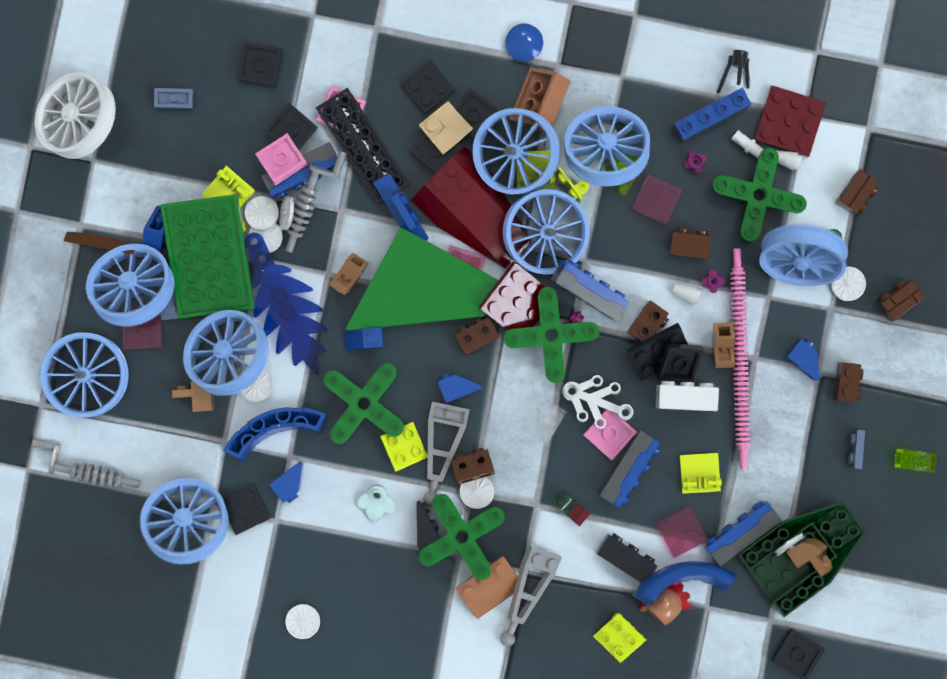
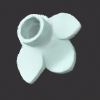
M373 485L367 493L359 496L357 508L366 509L369 520L375 522L382 516L383 512L393 515L395 504L393 499L387 495L386 489L383 486ZM378 492L381 496L375 497L373 494Z

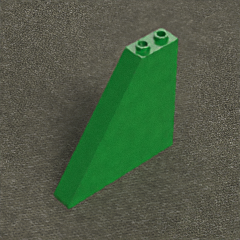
M400 227L346 329L350 331L483 317L485 313L478 307L499 280Z

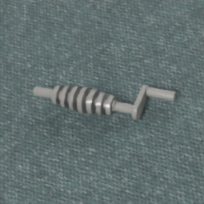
M339 151L333 171L316 165H310L309 169L312 173L308 185H303L302 190L304 192H300L298 195L301 199H296L295 204L298 206H294L295 213H293V220L290 225L293 228H289L287 231L290 235L285 249L287 252H293L297 238L302 237L304 234L302 231H305L307 228L305 224H308L310 221L308 217L313 215V212L310 210H314L315 205L311 202L316 201V197L313 195H317L318 192L315 189L319 174L339 179L346 152Z
M33 439L32 447L53 451L49 465L50 474H54L55 471L69 473L70 478L73 479L78 475V481L82 482L85 477V483L90 484L92 480L93 486H97L100 480V487H105L107 482L108 487H113L114 483H116V488H120L121 485L136 488L140 486V480L126 478L122 472H119L118 476H116V470L112 469L109 474V468L104 467L101 472V465H97L94 470V464H89L87 469L86 464L83 463L80 465V468H78V463H73L71 466L58 464L61 443Z

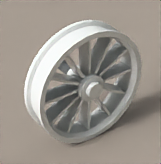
M82 72L70 73L57 79L43 94L35 114V131L41 144L48 150L68 159L81 158L96 150L108 136L114 122L115 100L111 90L104 83ZM89 84H93L91 89L88 91ZM79 85L78 91H77V94H76V93H75V87ZM66 93L68 94V104L62 99ZM98 94H99V95H100V99H98V100H96V101L93 102V100H94V99L98 96ZM58 102L63 106L62 111H54ZM100 108L98 116L89 115V113ZM52 115L61 116V118L51 122ZM81 127L89 133L84 139L82 138ZM56 130V132L51 136L50 132ZM73 136H74L75 145H74V146H71V143H72V140H73ZM61 139H62V143H61V146H60V148H59V147H57V144H58V143L61 141Z

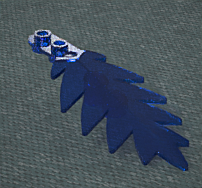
M250 233L245 238V244L258 272L253 279L251 288L255 289L260 285L255 300L253 316L257 318L270 305L263 330L268 337L281 324L277 336L276 354H280L292 343L293 365L297 366L304 360L306 365L318 375L319 367L316 354L325 353L326 349L308 334L327 332L328 329L317 321L300 314L323 312L324 309L307 299L292 295L312 292L313 288L295 278L282 275L291 272V268L275 265L264 238L259 233ZM252 239H257L256 245L251 244ZM260 256H265L264 262H259Z

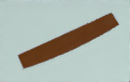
M66 232L63 240L65 242L112 250L126 244H133L115 238L79 232ZM126 250L121 252L134 254L135 250Z

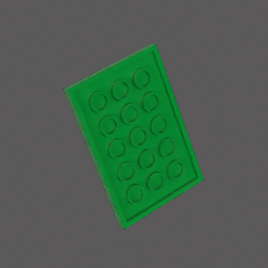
M238 194L161 204L170 267L174 276V292L179 319L210 315L222 310L240 311L254 309L255 301Z

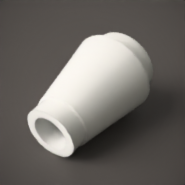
M776 150L779 155V164L792 171L794 169L799 170L803 158L802 155H799L798 152Z
M676 283L673 294L691 304H698L702 289H699L698 286Z

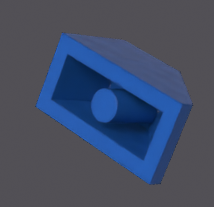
M157 205L144 227L142 244L160 251L166 241L161 206Z
M381 327L344 332L346 351L384 347L383 329Z
M798 339L785 355V358L813 381H818L820 374L817 351L813 348L815 345L808 339Z
M451 373L440 376L441 380L438 381L446 403L482 389L479 384L458 375L452 376Z
M302 461L269 484L282 503L286 501L291 503L299 497L296 493L301 488L304 466Z

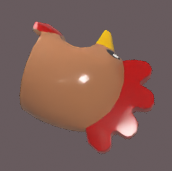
M682 583L673 584L664 589L649 606L642 603L639 608L641 612L648 611L662 625L666 626L679 615L682 609L688 610L691 608V603L687 602L690 599V593L682 592L684 589Z

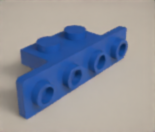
M389 173L375 181V187L399 227L427 241L429 237L419 222L418 214L415 210L411 209L407 196L404 193L402 194L392 175Z

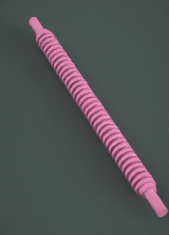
M741 248L733 249L734 268L730 272V275H734V277H730V280H734V282H730V285H734V287H730V290H734V292H731V295H735V297H731V300H735V302H731V305H735V307H731V310H735V312H731V315H735V317H731V320H735L732 323L736 326L734 327V330H736L734 332V335H736L734 345L736 347L733 348L736 350L734 355H736L735 360H737L735 362L737 367L733 368V370H737V372H733V375H737L733 380H737V382H734L733 385H737L734 390H738V392L734 393V395H738L737 398H734V400H738L737 403H734V405H738V408H734V410H738V413H734V415H738L735 421H739V423H735V426H739V428H735V431H739V433H735V436H739V438H735V441H739V443H735V446H737V450L740 452V469H748L747 450H749L751 442L747 441L751 440V437H747V435H751V433L747 432V430H750V427H746V425H750V422H746V420H750V417H746V415H750V412H746V410H750V407H746V405H750V402H746V400H749V397H745V395H749V392H745V390H749V387H745V385H749V382H745V380H749V377H745V375H749V372H745V370H748V367L744 366L748 365V362H744V360H748V357H744V355H748V352H744V350H748V347H744V345H748V342H744V340L748 339L744 337V335H747V332H743V330H747V327H743V325H747V322H743V320H747V317H743V315H747V312H743L747 308L743 307V305H746V302H742V300H746V297H742V295H746V292H742V290H746V287H742V285H746V282L742 281L746 280V277L742 276L745 275L743 267H741Z

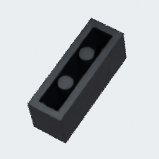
M607 533L595 552L597 555L640 583L654 573L658 567L654 563V558L648 554L642 556L638 553L640 549L631 543L627 546L622 543L623 538L613 533L610 535Z

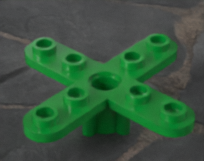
M765 148L760 152L753 182L721 175L716 177L712 183L713 190L717 194L747 202L740 229L741 237L746 241H754L759 237L766 207L799 214L807 206L806 199L802 195L772 188L779 159L778 152L773 148ZM754 191L762 193V200L758 201L754 198Z
M545 287L538 293L541 326L508 330L504 334L503 340L509 348L543 346L546 378L552 383H558L565 376L562 344L595 340L599 335V327L594 322L560 324L557 293L553 288ZM548 330L556 332V338L553 341H549L545 336Z
M390 363L382 364L363 389H360L338 371L331 370L325 374L323 380L325 386L350 405L331 430L330 436L335 443H345L365 417L392 437L399 436L403 432V422L378 403V400L397 376V370L394 365ZM362 398H367L370 402L367 409H362L359 406V401Z
M445 494L437 495L434 497L432 505L448 534L423 548L419 553V561L422 565L430 567L459 550L473 576L478 580L487 579L491 574V567L475 540L500 526L505 519L504 512L498 507H492L465 523L449 496ZM461 532L466 533L468 536L467 541L464 543L457 541V535Z

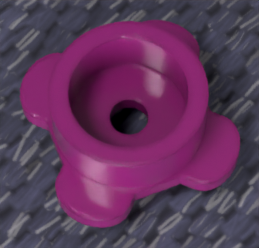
M690 151L688 153L689 158L684 163V166L687 169L695 170L696 173H700L702 165L706 161V156Z
M711 270L709 275L702 279L701 283L711 293H716L717 288L720 285H724L725 280L720 278L715 270Z
M581 311L573 312L568 322H582L584 316L581 315Z

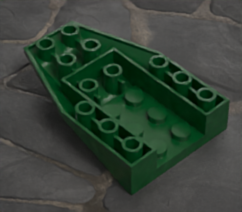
M842 501L783 520L739 552L737 557L779 614L786 617L833 581L866 532ZM803 533L805 537L802 540L813 538L827 546L822 553L830 559L833 568L821 577L810 561L797 568L786 553L787 551L778 556L774 552L786 544L787 541Z

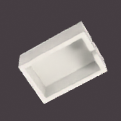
M661 381V385H656L655 408L718 411L719 388H715L714 384L700 383V387H694V383L680 382V386H675V382Z

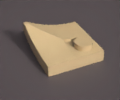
M449 101L418 125L442 156L473 130Z

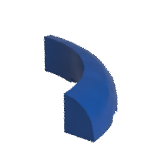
M284 407L267 411L249 420L246 425L237 431L228 441L223 452L244 462L250 452L260 442L276 433L288 430H305L321 435L327 415L309 408Z
M679 562L668 565L651 574L639 585L632 596L649 606L667 587L690 580L702 581L725 591L732 585L736 574L724 567L708 562Z

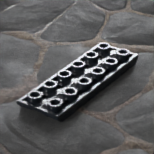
M348 87L316 107V110L342 150L347 153V158L377 204L384 201L374 185V182L390 173L400 190L410 184Z

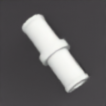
M740 130L731 139L744 148L746 153L749 152L757 159L759 158L763 148L755 143L756 140H751Z

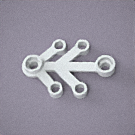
M595 375L592 379L580 384L576 382L566 383L562 390L563 396L573 402L579 422H586L588 420V413L583 410L580 399L587 401L595 419V427L599 430L606 427V420L602 418L597 406L618 414L619 418L624 421L632 418L633 408L630 405L623 404L618 406L601 399L610 394H618L621 390L619 383L613 382L610 386L591 394L583 391L593 386L596 388L602 386L603 379L599 375ZM599 378L601 380L600 384H595L593 382L594 379ZM616 385L619 389L614 392L611 390V387ZM569 389H575L576 393L573 395L569 394ZM628 410L629 415L623 416L622 411ZM581 413L586 414V418L580 419L579 415ZM599 420L604 422V425L601 427L597 425Z

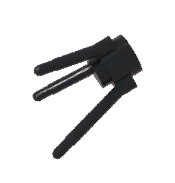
M734 50L733 56H729L727 66L716 91L717 93H720L732 64L733 67L738 68L737 85L741 84L742 68L745 67L746 88H750V59H748L747 51Z

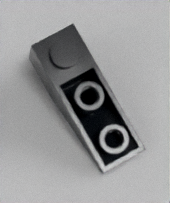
M418 500L416 502L417 547L421 551L441 537L436 531L439 529L434 519L430 520L427 514L430 512L425 502L421 503Z

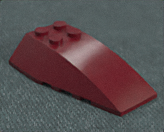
M465 147L428 180L411 201L439 229L447 232L503 268H506L513 259L504 245L503 223L511 205L504 193L491 188L483 181L475 167L473 154ZM515 214L512 223L522 225L519 218ZM512 225V241L529 236L523 227ZM529 238L514 243L516 252L520 254L532 243V240Z

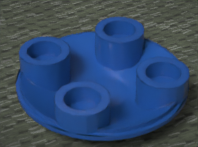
M516 25L506 36V49L509 55L516 61H531L542 51V34L533 25Z

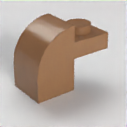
M352 253L329 285L337 292L346 295L355 286L367 267L368 262Z
M714 323L712 353L715 368H735L733 323Z
M191 381V389H189V385L177 386V390H172V398L192 397L193 412L215 410L213 394L206 392L193 381Z
M804 539L786 552L797 568L810 561L821 577L833 568L830 559L822 553L827 546L817 539Z

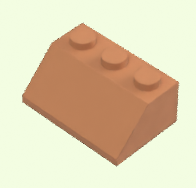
M530 67L514 108L536 112L544 117L553 127L571 81L557 72ZM511 115L509 120L518 123L519 115ZM524 116L523 126L531 129L536 121ZM539 125V127L535 130V131H539V132L545 133V131L543 130V128H542L540 125Z
M503 554L489 564L491 574L487 579L478 580L471 576L456 587V591L477 619L514 593L518 575Z

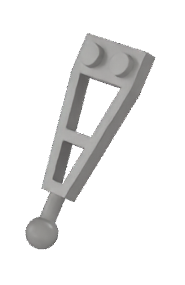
M432 401L428 418L427 479H430L431 483L429 492L423 497V501L429 507H433L432 503L434 497L437 496L438 482H443L466 429L470 409ZM434 422L460 427L450 452L433 448ZM433 455L447 458L440 475L433 474Z
M528 545L520 565L507 617L511 622L507 631L503 632L500 636V642L503 646L509 647L514 644V633L518 623L524 624L552 580L562 559L560 555ZM529 567L545 571L532 594L523 591ZM521 598L528 600L519 615H517Z

